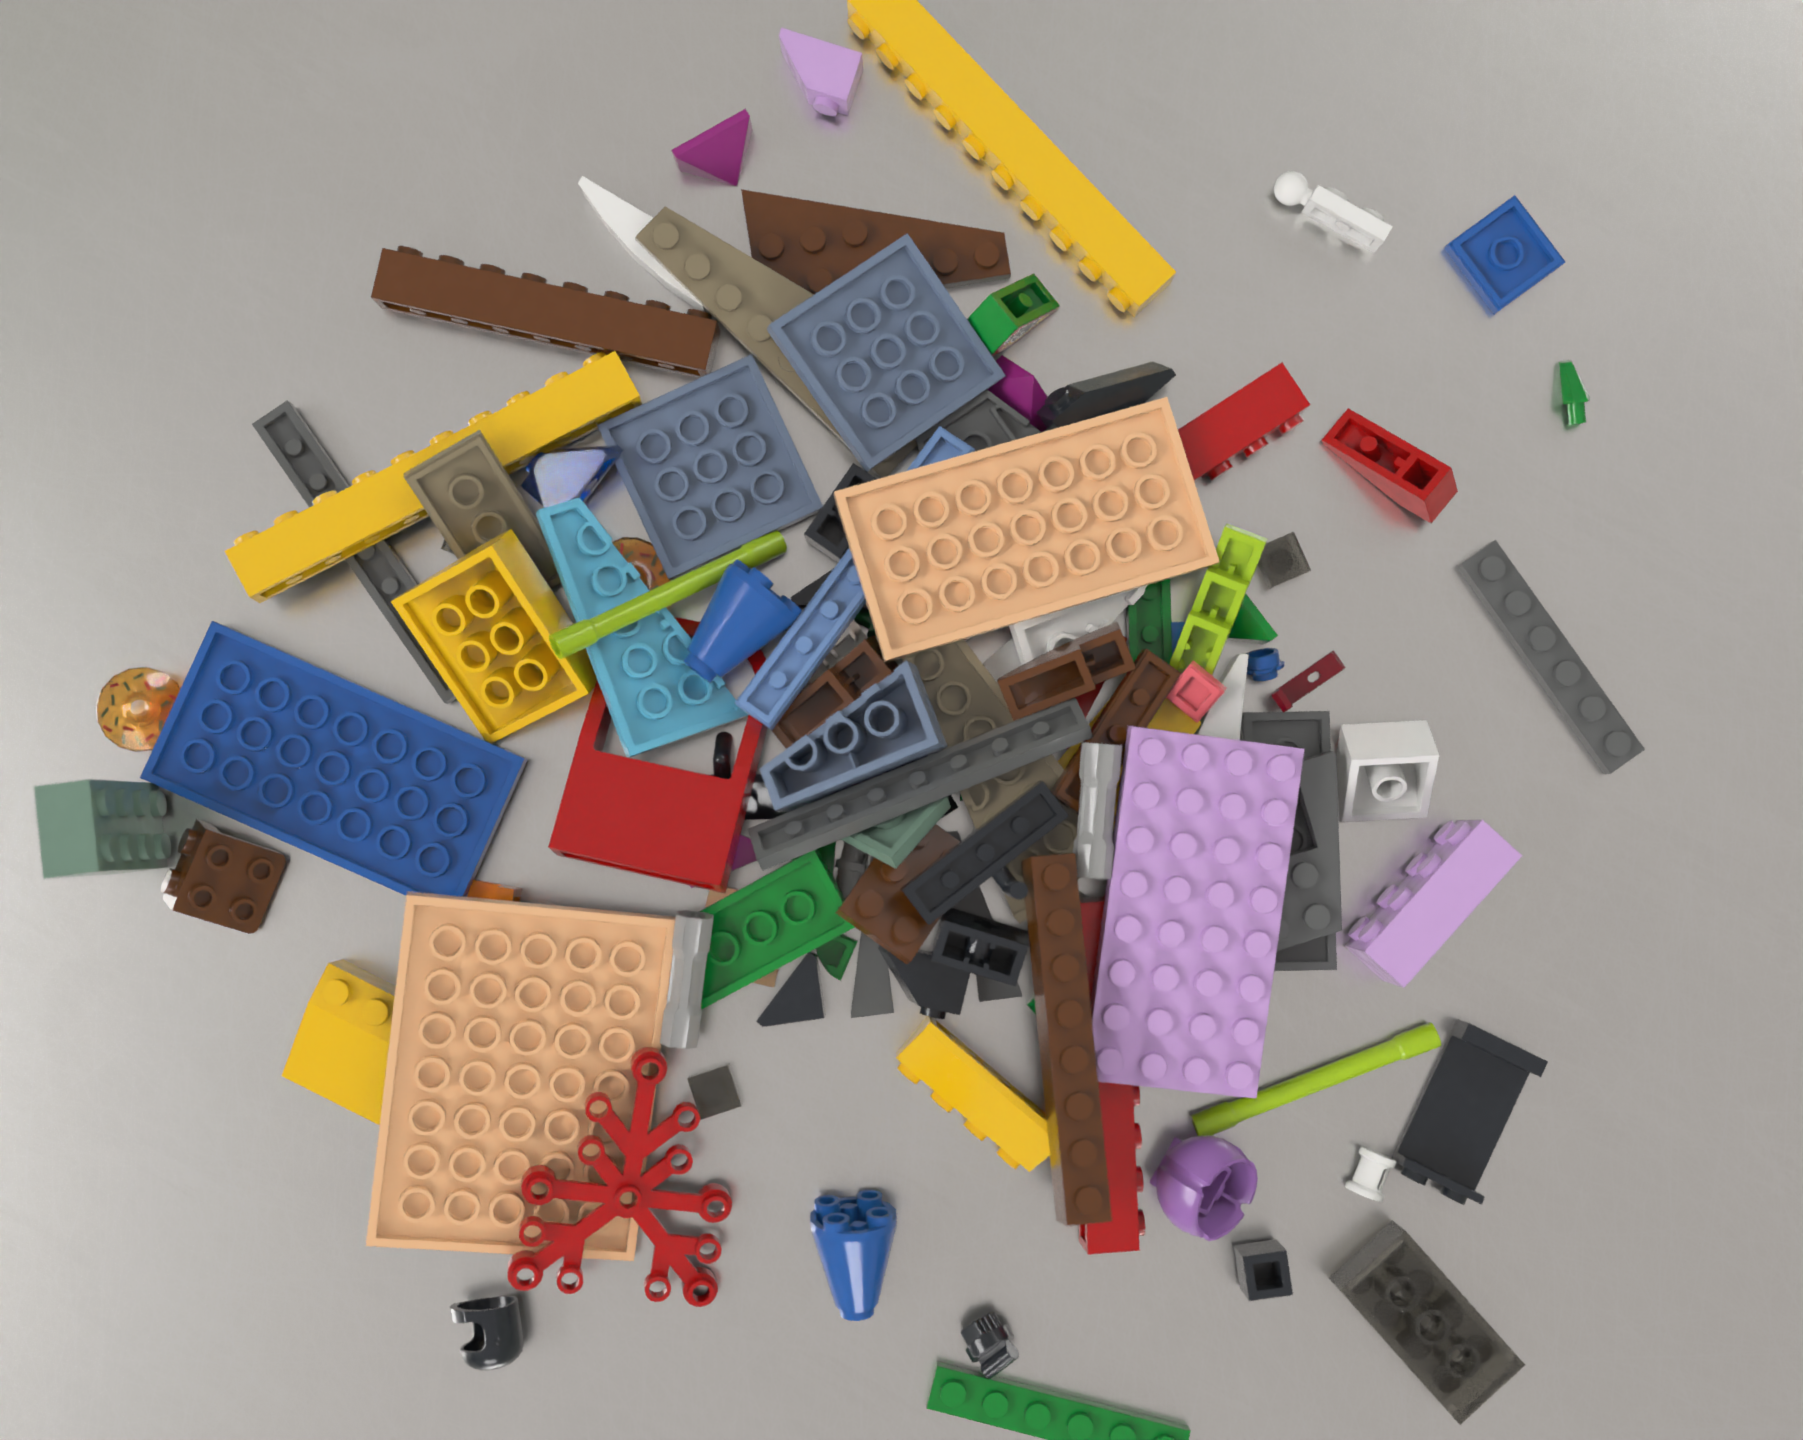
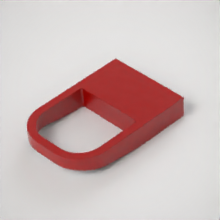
M674 617L692 639L700 622ZM759 650L745 661L756 675L767 659L763 652ZM597 680L581 728L548 848L557 856L726 893L768 728L748 715L732 775L729 779L603 752L612 718Z

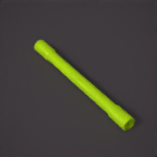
M777 530L743 544L738 550L590 619H583L549 635L550 645L559 659L566 658L595 644L602 637L718 583L725 569L730 564H733L736 559L749 568H755L786 553V542Z
M1429 1022L1398 1034L1389 1041L1257 1092L1256 1099L1242 1097L1232 1102H1223L1192 1114L1190 1118L1197 1136H1212L1235 1127L1239 1122L1396 1061L1407 1060L1441 1047V1040L1436 1028Z

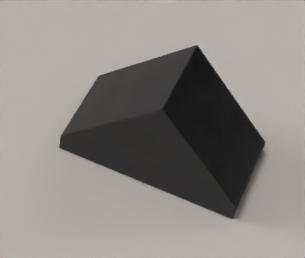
M812 950L806 954L756 1022L766 1027L823 1019L825 1017L820 968L816 952Z

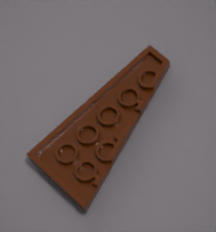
M741 189L752 258L814 295L907 233L945 288L1010 279L1011 276L1005 234L1003 232Z

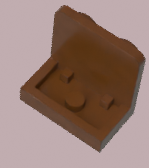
M196 819L192 829L187 828L182 834L178 845V853H181L176 868H170L161 885V893L164 894L163 900L172 911L244 933L252 934L256 932L285 866L286 859L284 855L278 851L223 834L213 824Z

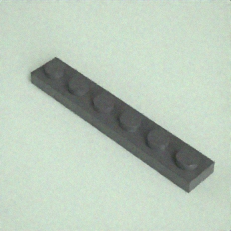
M1496 540L1490 542L1457 565L1459 571L1604 774L1613 773L1645 750Z

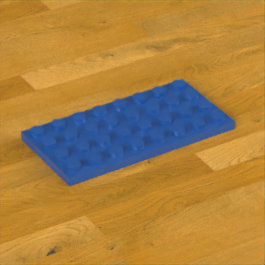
M211 621L140 778L405 896L408 891L466 897L528 759L225 625Z

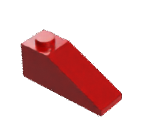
M1349 408L1322 439V443L1393 501L1431 524L1458 492L1450 466Z

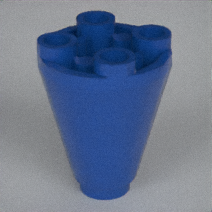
M736 559L733 564H730L725 569L687 648L689 655L683 662L700 677L711 683L716 676L721 678L788 630L802 610L785 595L780 597L770 588L774 584L763 573L754 567L750 569Z
M863 1190L858 1192L856 1197L820 1196L814 1200V1210L810 1213L811 1232L835 1306L839 1309L840 1316L849 1321H862L874 1315V1308L879 1302L896 1231V1209L890 1203L883 1201L882 1193L877 1190Z

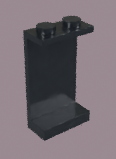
M1456 1019L1392 1156L1397 1163L1403 1166L1400 1174L1424 1186L1427 1180L1430 1179L1443 1186L1440 1191L1442 1195L1462 1205H1465L1467 1198L1482 1205L1485 1196L1475 1191L1529 1074L1541 1077L1548 1061L1468 1022Z

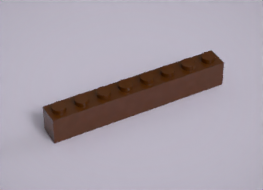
M398 246L397 251L382 248L371 298L382 309L593 355L600 352H605L608 355L616 351L621 361L699 378L712 371L721 331L717 320H712V315L697 309H688L687 314L671 311L670 305L655 300H646L645 305L629 302L630 298L614 291H605L604 296L588 293L587 287L572 282H563V286L560 287L547 284L545 278L531 273H522L521 278L505 275L506 271L490 264H481L480 269L464 266V261L448 255H439L438 260L423 257L421 251L407 246Z
M1075 853L1033 856L1022 860L1021 864L1023 883L1028 887L1025 905L1056 1221L1066 1226L1112 1222Z

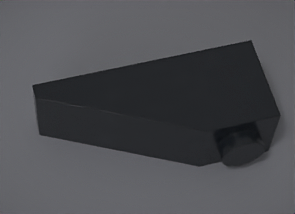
M1152 361L1068 384L1053 391L1046 398L1045 405L1036 414L1048 430L1056 429L1143 404L1175 377L1176 374L1172 368Z

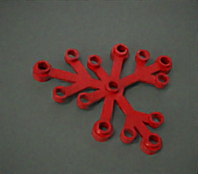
M641 1048L631 1059L632 1074L638 1083L630 1130L627 1129L612 1109L611 1100L607 1094L594 1092L585 1100L586 1116L593 1122H599L625 1155L622 1173L605 1152L602 1139L596 1135H587L578 1143V1157L582 1163L593 1166L606 1184L557 1179L554 1171L544 1165L533 1166L523 1174L521 1180L522 1195L527 1202L533 1205L547 1204L553 1198L602 1204L575 1224L543 1221L537 1216H528L523 1219L519 1225V1239L525 1246L536 1247L543 1241L551 1242L536 1253L530 1250H523L515 1253L510 1258L507 1265V1278L515 1289L528 1291L537 1287L543 1278V1271L564 1256L563 1264L556 1273L557 1287L565 1294L578 1292L584 1281L583 1272L580 1267L585 1239L618 1216L621 1218H633L654 1244L650 1274L644 1280L645 1295L649 1300L661 1302L670 1295L669 1266L672 1267L682 1280L683 1295L690 1305L703 1307L715 1299L718 1286L714 1274L705 1267H694L686 1255H695L701 1263L712 1264L721 1256L722 1249L719 1239L711 1233H705L700 1236L669 1234L649 1209L699 1213L703 1220L710 1223L723 1221L732 1210V1200L728 1190L717 1183L705 1185L698 1193L654 1189L672 1174L682 1175L691 1169L693 1158L690 1150L684 1145L677 1144L671 1146L664 1158L641 1174L645 1157L680 1131H693L700 1123L697 1107L693 1103L682 1102L674 1108L672 1115L648 1132L656 1084L665 1078L667 1073L665 1057L657 1048ZM647 1063H655L658 1069L655 1074L647 1076L641 1072L642 1067ZM603 1101L607 1107L602 1113H593L590 1110L592 1103ZM682 1112H693L694 1118L689 1123L680 1122L678 1117ZM589 1144H595L600 1149L596 1155L587 1156L583 1153L584 1147ZM679 1153L686 1155L687 1159L684 1164L676 1166L671 1163L674 1155ZM542 1182L548 1186V1189L543 1194H535L531 1190L532 1186ZM625 1192L636 1194L635 1200L631 1203H623L620 1197ZM712 1201L723 1203L722 1208L717 1212L707 1210L708 1205ZM529 1226H537L541 1230L539 1235L535 1237L526 1236L524 1231ZM706 1243L715 1245L714 1251L710 1254L700 1252V1248ZM522 1269H530L534 1273L527 1280L520 1279L517 1274ZM567 1273H574L578 1276V1279L572 1284H566L561 1280ZM656 1281L665 1283V1287L659 1292H653L649 1288ZM699 1285L708 1287V1291L704 1295L696 1296L693 1294V1290Z

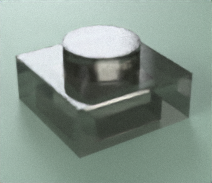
M1294 532L1266 543L1258 562V566L1269 589L1311 571Z
M730 1063L691 1075L687 1078L700 1120L741 1107L743 1104Z

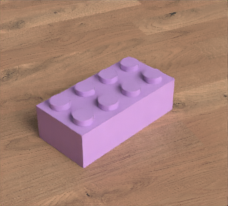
M1451 820L1447 822L1434 836V840L1437 842L1427 854L1423 852L1418 854L1405 869L1408 876L1397 887L1393 884L1381 894L1377 900V904L1380 907L1370 918L1362 917L1350 929L1348 935L1351 939L1345 947L1382 981L1405 988L1522 857L1515 848L1483 820H1457L1455 823Z

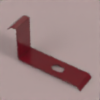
M1333 650L1276 689L1275 693L1271 696L1284 713L1293 707L1292 704L1346 667ZM1315 671L1319 672L1320 677L1314 682L1308 681L1310 674Z

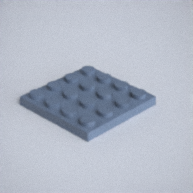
M908 233L769 324L766 329L866 472L1006 376Z
M752 354L597 425L607 448L618 447L621 450L614 463L670 581L740 549L747 542L773 531L782 530L818 513L823 507Z

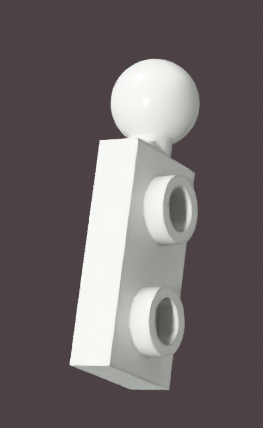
M1287 171L1281 174L1275 182L1274 194L1280 203L1287 206L1302 204L1304 208L1301 213L1373 253L1382 245L1393 227L1384 222L1385 219L1380 213L1369 208L1361 209L1347 201L1348 199L1345 194L1335 188H1323L1317 185L1314 191L1308 188L1306 178L1299 172Z

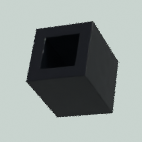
M1277 1239L1234 1245L1240 1289L1249 1301L1293 1295L1287 1250Z

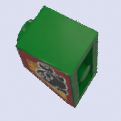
M1033 273L991 293L967 320L990 354L994 356L1011 347L1055 312L1060 305Z

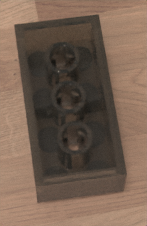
M1393 1220L1329 1277L1331 1282L1459 1425L1468 1419L1525 1366L1522 1360L1414 1239ZM1398 1282L1402 1287L1397 1293H1394L1391 1287L1394 1283ZM1425 1316H1428L1431 1320L1426 1326H1423L1420 1322ZM1458 1349L1460 1351L1459 1355L1452 1359L1450 1357L1451 1354Z

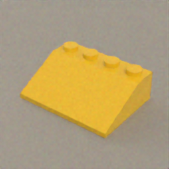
M512 528L472 550L391 601L481 736L489 743H494L589 694L596 685L597 677L586 648L563 659H559L554 653L549 642V635L572 625L573 622Z
M344 959L329 962L307 1004L282 1076L380 1125L396 986Z

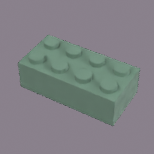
M95 779L34 786L43 879L112 875L168 868L167 859L171 855V843L169 836L164 833L162 818L166 813L167 804L165 795L159 790V786L148 782Z

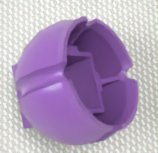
M1204 1135L1185 1140L1175 1137L1149 1183L1156 1187L1161 1208L1172 1224L1190 1235L1204 1238L1207 1241H1213L1227 1235L1242 1220L1244 1213L1241 1210V1205L1252 1203L1258 1177L1254 1163L1246 1157L1240 1148L1222 1138Z

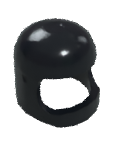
M516 1296L480 1298L454 1303L450 1306L454 1323L472 1322L473 1324L472 1339L460 1347L462 1358L468 1366L481 1371L495 1370L511 1364L519 1357L523 1350L524 1340Z

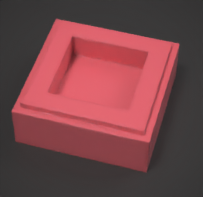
M1193 660L1180 675L1166 698L1198 723L1221 697L1227 687Z

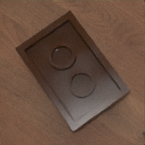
M935 824L897 868L874 857L840 905L836 914L905 964L910 963L941 916L928 925L900 888L960 841Z

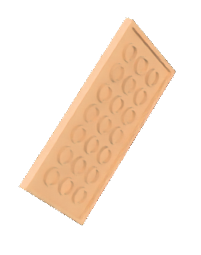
M1168 397L834 491V499L884 662L1204 569L1220 562Z

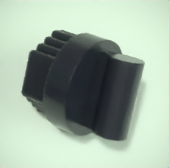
M994 1311L974 1320L961 1330V1335L968 1345L965 1350L972 1363L980 1362L982 1373L989 1379H992L1019 1358L1017 1348L1010 1343L1014 1335L1007 1324H1001Z

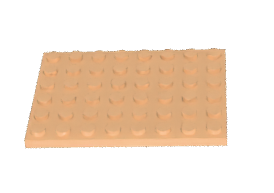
M407 891L366 1246L515 1254L519 1251L530 1250L536 1253L551 1241H543L536 1247L525 1246L519 1239V1225L523 1219L528 1216H537L543 1221L575 1224L602 1204L553 1198L547 1204L533 1205L527 1202L522 1195V1176L529 1168L536 1165H544L554 1171L557 1179L606 1184L593 1166L582 1163L578 1157V1143L587 1135H596L602 1139L605 1152L621 1173L623 1172L625 1155L601 1124L591 1121L586 1116L585 1100L594 1092L607 1094L611 1100L612 1109L627 1129L630 1130L638 1083L632 1074L631 1059L639 1049L644 1047H654L661 1051L662 1044H660L663 1014L667 1004L673 956L672 942L675 916ZM647 1063L642 1067L641 1072L647 1076L656 1073L658 1066L655 1063ZM654 1093V1099H653V1105H652V1111H651V1117H650L648 1132L651 1130L652 1116H653V1108H654V1100H655V1093ZM595 1101L590 1106V1110L593 1113H602L607 1105L603 1101ZM589 1144L584 1147L583 1153L587 1156H594L599 1152L600 1148L595 1144ZM647 1157L643 1159L641 1174L646 1171ZM539 1182L534 1184L531 1190L535 1194H543L547 1191L548 1186L545 1183ZM625 1192L621 1195L620 1200L623 1203H631L635 1200L636 1194ZM616 1216L585 1239L582 1258L634 1261L639 1225L633 1218ZM529 1226L524 1231L528 1237H535L541 1232L537 1226Z

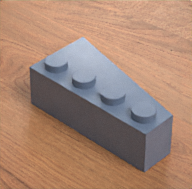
M906 660L895 668L892 674L878 684L872 685L862 693V696L842 711L839 710L812 733L803 736L761 767L760 772L774 809L776 811L790 812L948 746L918 668Z

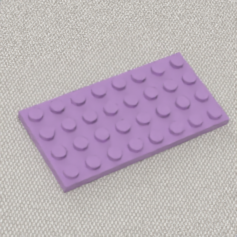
M1128 726L1112 840L1114 843L1111 879H1107L1090 1003L1099 1082L1257 1098L1304 756L1303 748Z

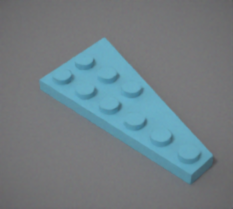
M580 497L537 511L538 522L576 623L583 619L593 618L650 591L640 579V573L631 562L628 564L611 542L612 538ZM667 608L661 609L602 637L595 644L586 648L623 750L628 758L749 715L737 707L735 704L736 699L726 688V682L722 677L716 676L711 683H708L683 662L689 655L687 648L692 639Z

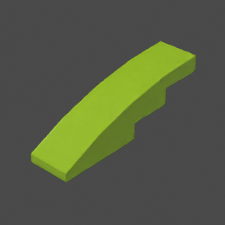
M1229 523L1225 525L1216 547L1220 562L1209 566L1206 570L1169 664L1181 672V674L1194 660L1213 676L1268 538Z

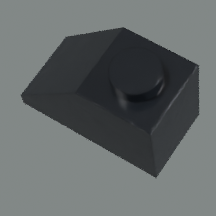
M879 945L880 953L908 1000L921 1007L920 1014L937 1019H945L946 1012L956 1015L961 1014L970 976L969 972L931 961L932 952L920 949L912 961L905 964Z

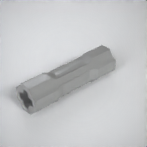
M1082 742L1079 770L1081 789L1077 837L1073 846V853H1075L1077 877L1111 879L1114 855L1112 835L1116 785L1120 779L1122 745Z
M682 910L677 911L667 1004L663 1014L660 1044L667 1047L697 1048L706 960L710 948L714 915L705 912Z

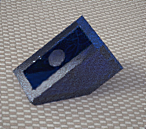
M618 445L559 449L547 453L540 452L528 464L526 471L529 474L520 486L544 508L579 497L585 503L624 450Z

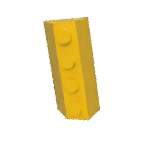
M926 1016L896 1052V1058L901 1062L897 1069L914 1084L917 1085L922 1080L934 1091L930 1097L945 1111L950 1113L955 1108L966 1117L967 1120L963 1125L978 1139L984 1141L988 1136L1000 1146L996 1153L1008 1165L1016 1170L1021 1164L1031 1172L1050 1156L1046 1113L933 1017Z

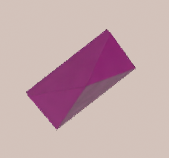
M745 108L672 149L675 163L680 172L737 187L753 132L750 115Z
M1001 355L996 362L1006 376L987 390L1028 419L1030 424L1036 429L1044 432L1047 427L1036 412L1045 405V400L1048 396L1034 375Z

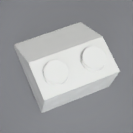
M1427 720L1341 725L1336 762L1339 808L1342 822L1427 818L1439 759V753Z

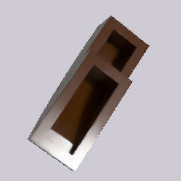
M1115 622L1063 644L997 679V682L1013 721L1095 690V684L1134 670L1136 667L1118 622Z
M874 635L864 639L837 664L826 670L804 689L771 731L786 749L803 736L809 735L824 724L825 720L839 710L842 711L862 696V693L872 685L878 684L892 674L899 665L894 660L884 662L878 640Z

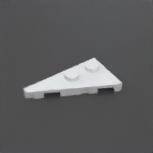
M1147 585L1010 625V631L1021 666L1063 644L1112 624L1128 605H1134L1144 594Z

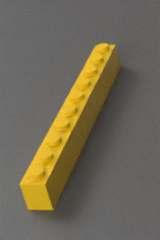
M847 0V22L853 32L863 40L867 37L877 47L876 53L880 60L889 69L893 70L896 67L906 78L904 80L911 93L919 100L925 98L935 108L933 112L938 121L948 130L954 128L963 137L962 143L968 153L976 160L983 158L993 169L991 174L995 181L1007 191L1011 188L1022 199L1020 205L1026 214L1035 221L1038 219L1042 220L1051 230L1049 235L1053 242L1063 251L1069 249L1080 260L1078 266L1087 278L1093 282L1099 280L1109 291L1107 293L1109 300L1121 312L1127 310L1135 317L1171 284L1176 271L917 0Z
M616 351L608 355L605 352L594 354L582 363L583 367L569 375L567 372L553 375L545 381V387L532 394L529 391H524L514 395L506 402L507 406L493 414L491 411H484L475 415L468 421L469 426L456 433L449 430L436 435L429 441L430 446L417 453L410 450L397 455L391 460V466L378 473L375 470H371L358 475L352 480V486L339 493L336 490H332L319 495L312 501L313 506L300 513L293 510L278 516L273 521L274 526L261 533L250 531L239 536L233 542L235 546L225 550V553L248 596L256 602L262 603L428 517V513L405 480L404 473L478 430H481L508 475L599 429L598 424L642 405L640 395Z

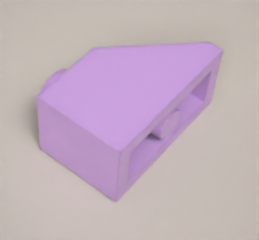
M781 28L779 33L781 52L808 104L813 105L816 111L825 115L836 116L837 113L848 116L863 72L862 53Z

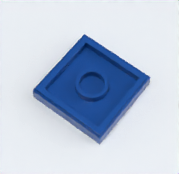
M1516 195L1444 247L1445 251L1494 315L1566 262Z

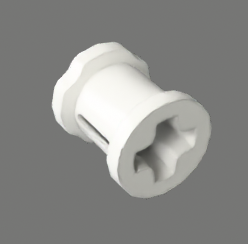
M1361 1146L1359 1149L1361 1158L1352 1180L1346 1182L1345 1187L1359 1195L1382 1203L1385 1197L1381 1193L1390 1168H1395L1397 1161Z

